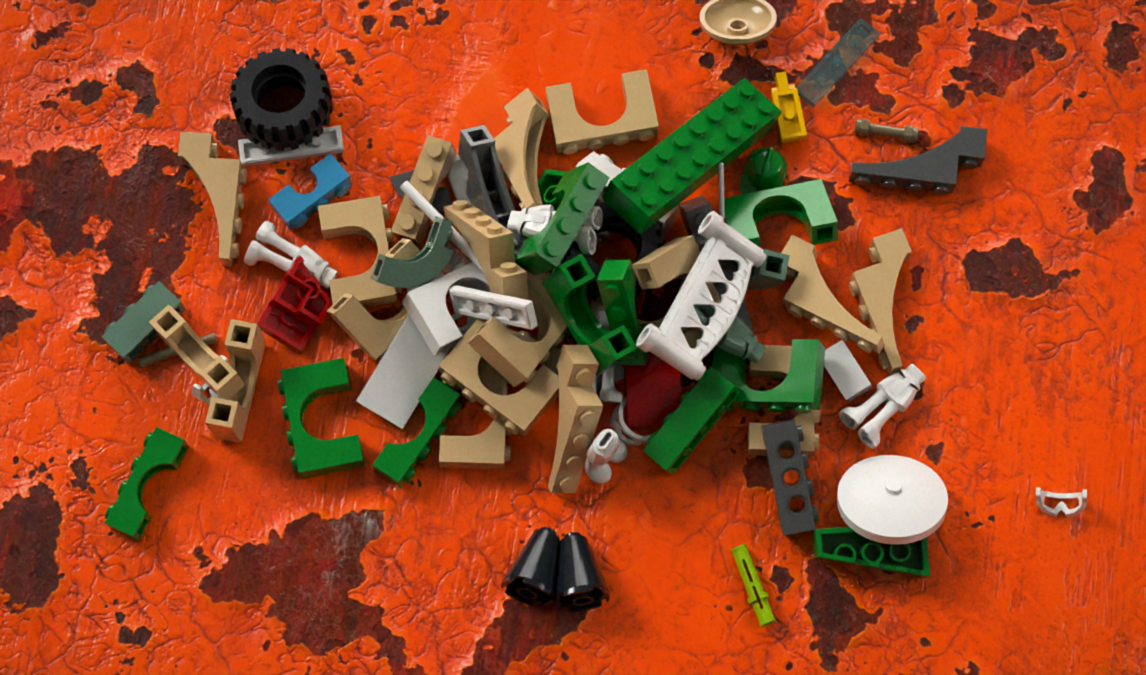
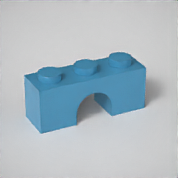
M331 153L310 168L312 176L317 182V186L312 192L299 194L288 184L268 199L273 211L290 231L295 227L300 228L305 225L309 217L315 212L319 213L318 206L327 205L335 197H341L349 191L352 185L350 175Z

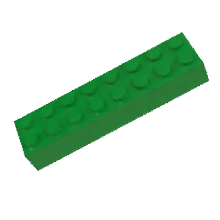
M743 78L610 180L602 200L641 235L718 173V164L720 162L724 164L725 168L769 133L782 111L748 80Z

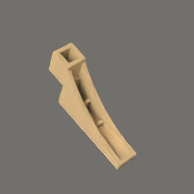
M526 88L504 106L509 115L506 120L510 126L494 138L499 164L503 167L501 169L502 174L508 182L512 183L510 189L518 199H521L522 202L519 203L521 209L543 205L538 187L537 157L546 120L550 117L542 101L529 88Z
M181 132L178 158L182 165H187L195 173L207 190L214 206L218 223L219 260L222 266L233 267L234 258L239 256V243H236V236L241 233L242 229L239 209L244 208L245 197L241 191L242 184L247 182V169L243 168L239 159L218 158L219 144L215 142L212 133Z
M457 200L452 205L444 206V217L453 222L452 224L460 231L469 244L483 270L491 293L528 300L527 271L515 263L513 232L466 200Z
M902 228L872 239L870 248H868V254L872 263L876 264L853 272L848 283L852 296H857L859 301L858 311L861 319L867 321L871 330L883 336L885 345L880 354H878V360L882 369H887L889 375L898 372L902 367L896 346L892 317L893 296L897 277L902 263L907 261L912 253Z
M792 235L781 252L782 254L790 255L786 278L794 280L784 297L786 308H788L787 311L795 317L801 318V316L810 319V322L817 328L824 329L826 327L834 331L833 334L844 341L850 339L856 342L857 346L866 352L871 353V351L880 354L885 345L883 336L859 322L837 301L818 269L816 263L818 254L815 245Z
M563 345L556 366L559 376V422L554 462L548 483V489L551 493H576L587 459L586 452L591 446L602 412L603 404L592 387L599 363L588 345Z

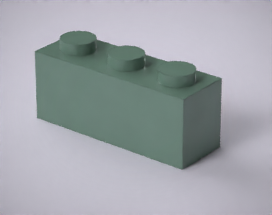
M160 281L155 285H150L143 292V297L136 304H130L124 310L123 316L117 322L110 323L101 336L106 344L128 365L158 337L149 323L150 320L168 305L179 315L186 310L182 302Z

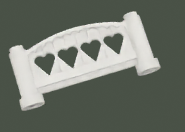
M711 211L699 226L698 233L708 240L659 328L652 323L648 324L636 341V346L644 352L650 351L688 378L695 379L696 381L703 376L706 370L701 361L728 331L741 307L749 284L752 267H760L767 256L763 253V249L724 223L723 217L715 211ZM718 260H733L737 262L738 270L733 272L732 281L725 278ZM706 283H723L726 286V292L721 295L720 303L714 302ZM693 305H710L713 307L714 314L712 317H709V324L707 326L702 325ZM681 328H699L701 330L702 337L696 340V348L692 349L689 347Z

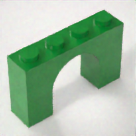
M589 162L565 172L552 193L554 197L562 201L559 208L539 233L525 239L515 256V263L534 276L557 268L610 177Z
M822 179L724 198V223L758 247H760V237L756 228L757 223L763 218L775 214H787L801 220L813 245L838 240V221Z
M580 254L559 265L542 284L577 344L589 346L599 363L596 376L623 361L637 349V346L624 325L610 332L599 323L588 303L586 288L595 278V275L584 256Z
M792 339L790 368L784 381L771 390L756 391L749 388L746 382L747 358L743 360L741 357L732 355L716 345L713 352L712 367L720 371L742 390L725 412H731L733 408H743L742 410L746 412H758L759 409H768L770 412L783 413L785 409H795L798 413H811V410H820L825 346L819 340Z
M339 358L281 370L282 379L277 381L280 395L285 394L286 404L282 405L285 421L289 420L291 430H286L289 446H294L295 455L291 456L293 471H298L300 477L304 479L365 466L361 440L358 434L332 440H320L309 435L303 426L305 410L313 400L323 395L351 390L345 359Z

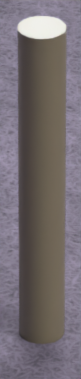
M215 333L200 337L207 346L218 343ZM169 347L138 357L142 368L178 355Z

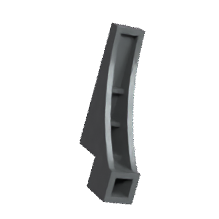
M485 125L460 130L458 155L469 170L466 195L476 208L507 228L510 213L516 210L503 178L495 148V140ZM511 231L514 237V256H516L523 242L528 237L520 236L518 232Z
M961 126L958 134L940 146L907 159L882 163L852 162L849 181H853L861 186L878 184L886 189L903 187L912 192L929 190L937 195L952 193L956 186L958 165L966 169L981 167L985 159L987 129Z
M703 195L678 204L685 229L689 236L694 235L700 252L708 239L700 235L698 229L704 218L713 211L711 203ZM718 260L725 278L732 281L733 272H736L733 260ZM713 283L721 301V295L725 294L726 286L723 283ZM743 299L736 316L743 320L751 331L754 332L746 303Z

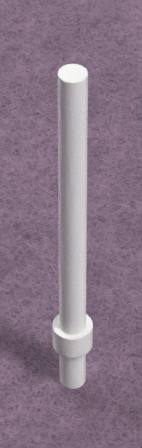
M405 181L400 186V189L433 222L435 216L445 219L408 181ZM451 226L453 233L450 240L483 272L467 241Z

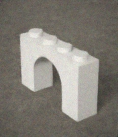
M462 262L446 275L439 273L425 285L410 287L402 302L434 357L455 347L463 337L446 307V294L449 293V289L457 285L491 292L484 273L473 262L469 264Z

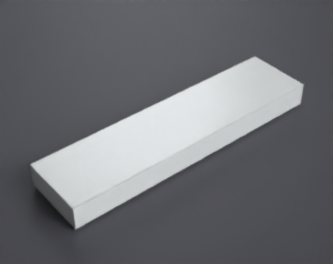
M341 126L323 128L324 132L319 137H312L313 142L308 145L302 143L298 145V149L291 150V147L285 148V151H276L275 147H271L268 150L262 148L260 142L254 144L249 138L238 140L240 161L244 167L322 156L330 153H343L344 145Z
M457 285L449 289L454 312L457 314L489 320L494 316L503 324L530 330L538 326L533 302L530 300Z

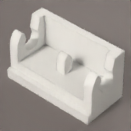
M843 340L825 350L824 367L846 401H851L872 389L871 383Z

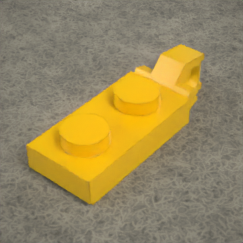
M786 71L775 73L776 87L771 88L772 103L782 111L777 120L781 144L806 140L807 131L798 90L794 84H788Z

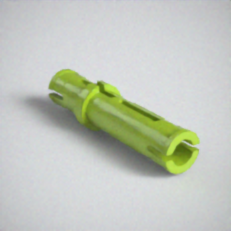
M747 544L739 545L731 549V553L734 556L748 593V604L753 606L760 627L770 625L776 622V619L768 602L769 594L767 591L764 592L757 570L747 549ZM744 562H746L753 582H750L745 566L743 564ZM754 589L757 590L763 609L760 608Z

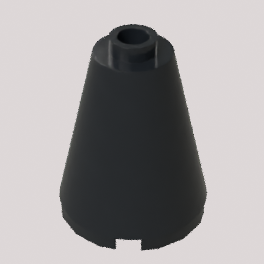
M548 527L534 530L502 580L501 588L506 587L505 593L508 596L528 605H532L533 601L541 602L540 607L550 606L554 602L560 538L556 535V531Z
M578 532L568 533L560 540L555 605L562 611H564L563 606L571 607V612L588 611L602 606L601 601L603 599H606L607 602L609 601L608 587L587 538Z

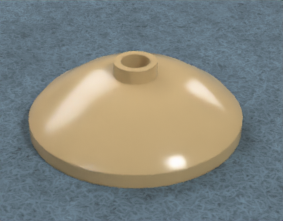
M711 0L704 5L700 12V26L703 31L719 42L732 45H745L762 40L774 30L777 22L774 8L764 0Z

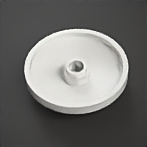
M879 455L866 458L850 467L844 473L838 485L837 506L841 517L856 533L875 542L908 544L922 540L934 533L946 516L948 494L943 481L927 465L908 457Z

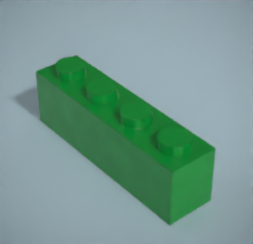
M713 367L705 370L703 376L697 380L698 383L695 387L682 396L680 399L681 404L678 408L665 417L663 420L664 425L661 429L653 433L646 441L647 446L643 451L670 473L675 474L742 392L738 386Z

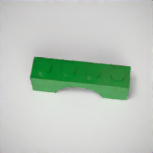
M605 260L597 278V284L610 330L613 331L624 325L636 344L639 335L648 324H640L637 318L635 308L636 278L631 260ZM637 347L633 353L620 362V365H646L650 351L644 352Z
M434 377L418 399L426 416L425 425L421 433L408 443H387L372 465L375 472L400 488L405 483L409 484L413 480L417 472L415 468L420 460L424 462L432 451L431 444L435 439L439 440L440 435H444L447 429L445 424L450 417L455 418L462 408L460 394Z
M158 427L145 438L143 444L145 448L141 456H137L131 465L132 472L128 480H124L118 489L119 497L117 501L109 506L105 514V524L109 528L138 542L151 520L142 502L145 484L153 475L160 471L177 470L189 448L184 439Z

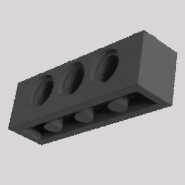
M794 420L762 425L764 444L783 536L815 530L814 522L819 521L816 505L811 506L809 495H814L811 478L806 479L804 469L809 468L806 452L801 453L799 442L804 441L801 425L796 426ZM784 443L793 445V452L788 457L779 455V447ZM789 470H795L798 472V479L794 483H786L784 481V474ZM793 497H801L803 499V505L798 510L789 508V501Z

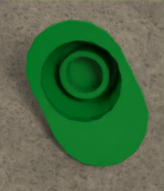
M772 147L753 151L749 155L740 181L741 193L747 194L782 187L787 171L785 158Z

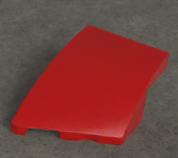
M298 255L256 322L262 332L298 354L303 352L313 331L322 324L328 313L327 310L332 305L331 299L321 289L316 277H312L304 265V259Z
M651 352L646 365L624 366V392L627 398L628 427L663 426L665 417L670 412L675 411L681 404L680 372Z

